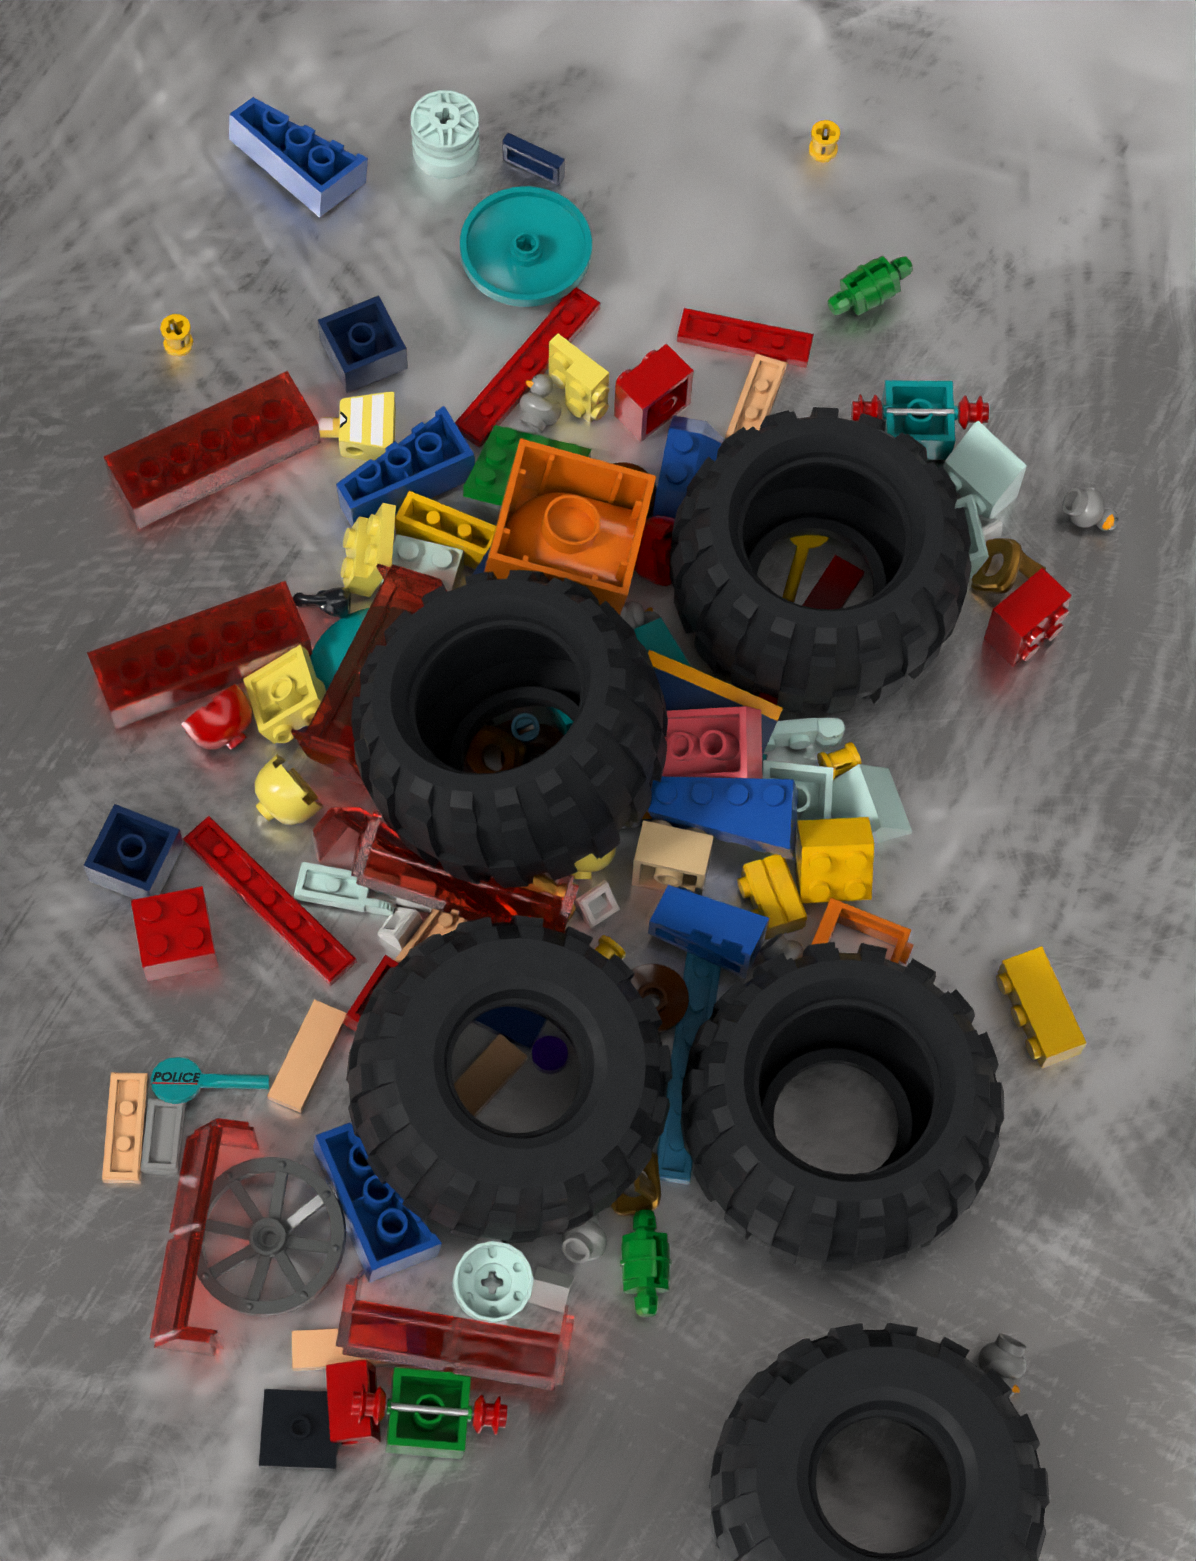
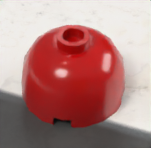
M658 515L646 519L634 570L641 578L662 586L672 584L670 580V551L675 522L673 517Z
M236 684L212 698L213 701L205 707L199 708L182 723L181 726L185 729V733L198 746L207 750H217L227 745L232 750L247 739L244 731L251 724L253 716L252 707L245 693Z

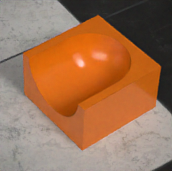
M520 438L484 572L493 571L497 579H507L510 570L543 572L549 581L553 578L564 581L567 578L587 587L598 599L600 605L607 601L621 615L629 593L656 476Z

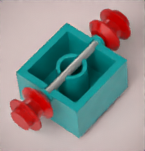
M885 380L881 400L877 395H874L871 401H864L862 395L859 394L858 401H852L851 420L859 421L862 413L886 421L885 432L897 437L901 432L905 435L908 433L926 447L927 460H946L952 453L956 441L955 420L958 418V423L963 430L967 428L969 423H976L977 421L981 424L988 423L989 404L988 402H983L982 396H979L976 402H969L967 396L964 395L958 406H954L953 381Z

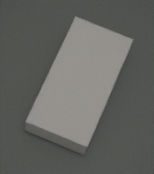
M148 1098L140 1169L142 1173L179 1175L186 1103L172 1104L166 1103L161 1099Z

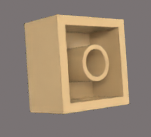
M643 820L634 856L632 885L665 892L668 885L680 886L702 896L709 869L714 836L708 835L705 831L694 827L687 828L686 830L672 827L669 822L663 820H652L651 822Z

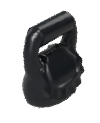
M345 587L322 590L317 595H305L299 592L294 594L292 599L293 603L299 608L319 607L332 617L343 619L350 614L351 592Z

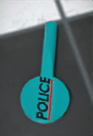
M174 1057L160 1062L153 1069L151 1086L157 1098L166 1103L180 1104L195 1098L201 1088L269 1089V1075L201 1074V1070L196 1063L186 1058Z

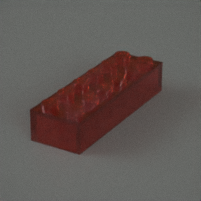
M286 371L104 456V461L110 480L137 528L140 529L320 444L319 424L289 372Z
M283 581L87 652L115 729L227 689L234 684L243 683V678L300 644L308 650L309 656L312 654L309 635L287 583Z

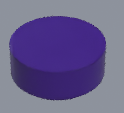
M544 1036L535 1042L532 1048V1062L538 1071L544 1074H555L566 1066L568 1049L563 1040L556 1036Z

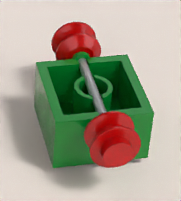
M394 1367L391 1393L387 1402L386 1393L382 1386H379L375 1393H368L364 1384H362L361 1392L353 1391L351 1415H358V1423H361L364 1416L373 1417L375 1425H378L384 1418L386 1410L388 1426L385 1453L462 1459L465 1452L467 1422H471L472 1418V1425L477 1434H480L483 1427L486 1426L492 1427L494 1435H497L498 1428L506 1427L507 1405L501 1404L500 1396L497 1397L493 1404L486 1403L484 1396L480 1395L474 1402L472 1410V1406L469 1405L471 1374Z

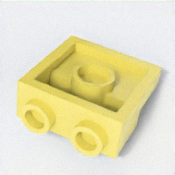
M558 333L549 342V376L558 388H565V404L574 416L582 417L589 423L593 420L598 421L609 408V372Z
M382 503L375 515L371 514L369 518L359 516L352 528H347L345 531L343 547L346 548L347 557L344 558L342 563L341 577L343 578L344 587L348 588L352 594L371 597L392 566L395 505Z
M301 644L243 678L259 733L273 744L290 742L294 739L297 730L304 726L320 724L324 720V714L332 710L324 683L316 677L308 650Z

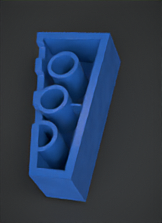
M252 97L229 114V140L319 218L366 183L367 157L359 153L355 156L344 150V145L335 140L329 142L315 134L316 130L307 125L299 126L289 121L288 115Z
M445 406L437 410L435 417L427 423L421 422L412 428V434L401 442L397 443L394 441L387 446L383 455L376 460H368L336 484L340 508L351 527L359 516L369 518L371 514L375 515L382 503L395 505V514H397L409 491L431 499L466 482L475 465V456Z
M662 776L661 782L653 781L651 805L648 808V812L653 820H663L669 822L672 827L685 830L690 827L698 828L705 831L708 835H713L717 840L738 843L761 852H771L790 860L795 859L798 789L794 779Z
M350 1122L315 1135L314 1154L327 1184L340 1202L345 1217L346 1230L369 1283L439 1255L442 1242L435 1233L432 1234L419 1216L402 1205L404 1200L388 1183L382 1184L366 1161L368 1154L361 1139L355 1136Z

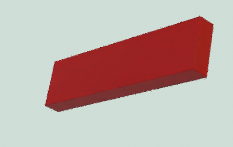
M684 308L677 334V342L749 357H755V354H760L786 362L788 365L807 368L814 334Z

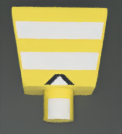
M383 392L341 399L339 417H320V438H339L340 455L343 457L364 461L376 460L385 453V448L395 441V392Z

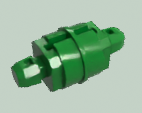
M880 256L864 265H859L856 270L840 279L841 291L832 295L827 301L830 311L834 315H840L849 311L851 307L856 315H861L877 306H882L885 301L901 292L900 280H903L913 271L911 261L907 256L896 258L889 263L884 256Z
M639 1210L635 1212L633 1217V1230L635 1232L622 1236V1260H620V1267H622L624 1293L637 1295V1297H634L638 1316L652 1317L656 1316L659 1309V1297L656 1295L670 1291V1266H672L670 1243H668L667 1233L655 1232L657 1230V1221L652 1210Z

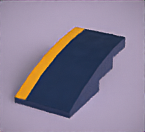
M647 650L664 695L666 711L742 706L760 709L763 756L783 708L678 661Z

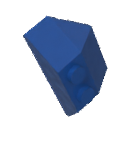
M673 415L668 430L652 517L660 515L675 518L677 509L686 496L687 486L706 458L710 457L716 461L717 451L725 439L707 421Z

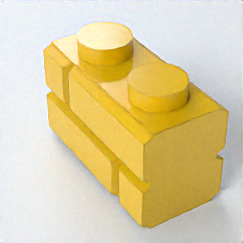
M775 854L742 866L741 878L737 879L738 887L743 899L749 898L753 910H750V912L769 918L765 935L766 940L772 939L781 933L788 934L803 929L806 926L807 914L785 858Z

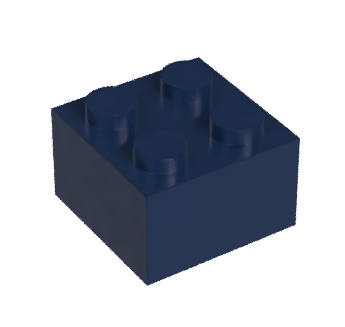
M379 295L317 320L320 342L346 393L408 369L407 348Z
M114 804L83 865L88 880L133 899L160 895L184 846L180 829Z

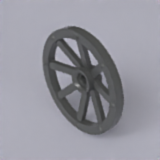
M263 1157L244 1161L218 1176L200 1197L194 1209L189 1227L188 1243L191 1262L203 1286L212 1296L229 1308L240 1313L261 1317L290 1313L318 1297L330 1284L339 1269L346 1245V1222L342 1207L331 1187L317 1173L303 1164L277 1157ZM276 1173L268 1218L262 1216L241 1184V1180L257 1174ZM288 1175H291L309 1184L318 1195L284 1222L280 1223ZM229 1188L254 1225L251 1229L208 1219L217 1201ZM326 1206L331 1226L330 1242L289 1235L295 1228ZM205 1231L248 1240L250 1245L209 1267L204 1245ZM268 1233L276 1234V1240L271 1245L265 1244ZM287 1248L327 1254L322 1267L306 1286L286 1254ZM260 1254L246 1299L229 1292L217 1280L218 1277ZM275 1258L295 1293L278 1300L259 1301L271 1260Z

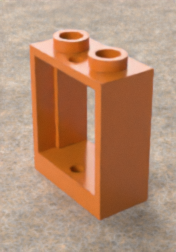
M830 898L811 945L829 943L839 923L894 945L895 949L890 961L897 964L899 962L907 963L914 944L908 942L911 929Z

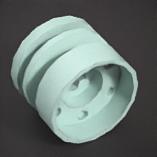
M438 90L426 94L416 102L411 112L412 153L417 166L426 174L441 179H452L464 175L475 166L479 158V113L474 103L465 95L452 90Z
M490 1241L477 1244L464 1253L455 1268L452 1287L455 1300L464 1313L477 1321L496 1323L510 1319L524 1308L531 1297L534 1280L531 1266L521 1251L508 1243ZM490 1272L495 1273L496 1279L502 1280V1286L496 1288L495 1294H490L488 1287L481 1285V1280L487 1279Z

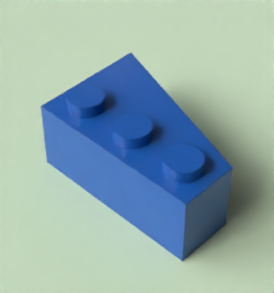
M668 885L649 921L648 934L746 979L764 943L769 918L695 894L684 887Z

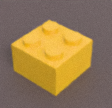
M869 817L797 820L795 877L802 903L829 902L830 898L838 901L872 900L874 839Z

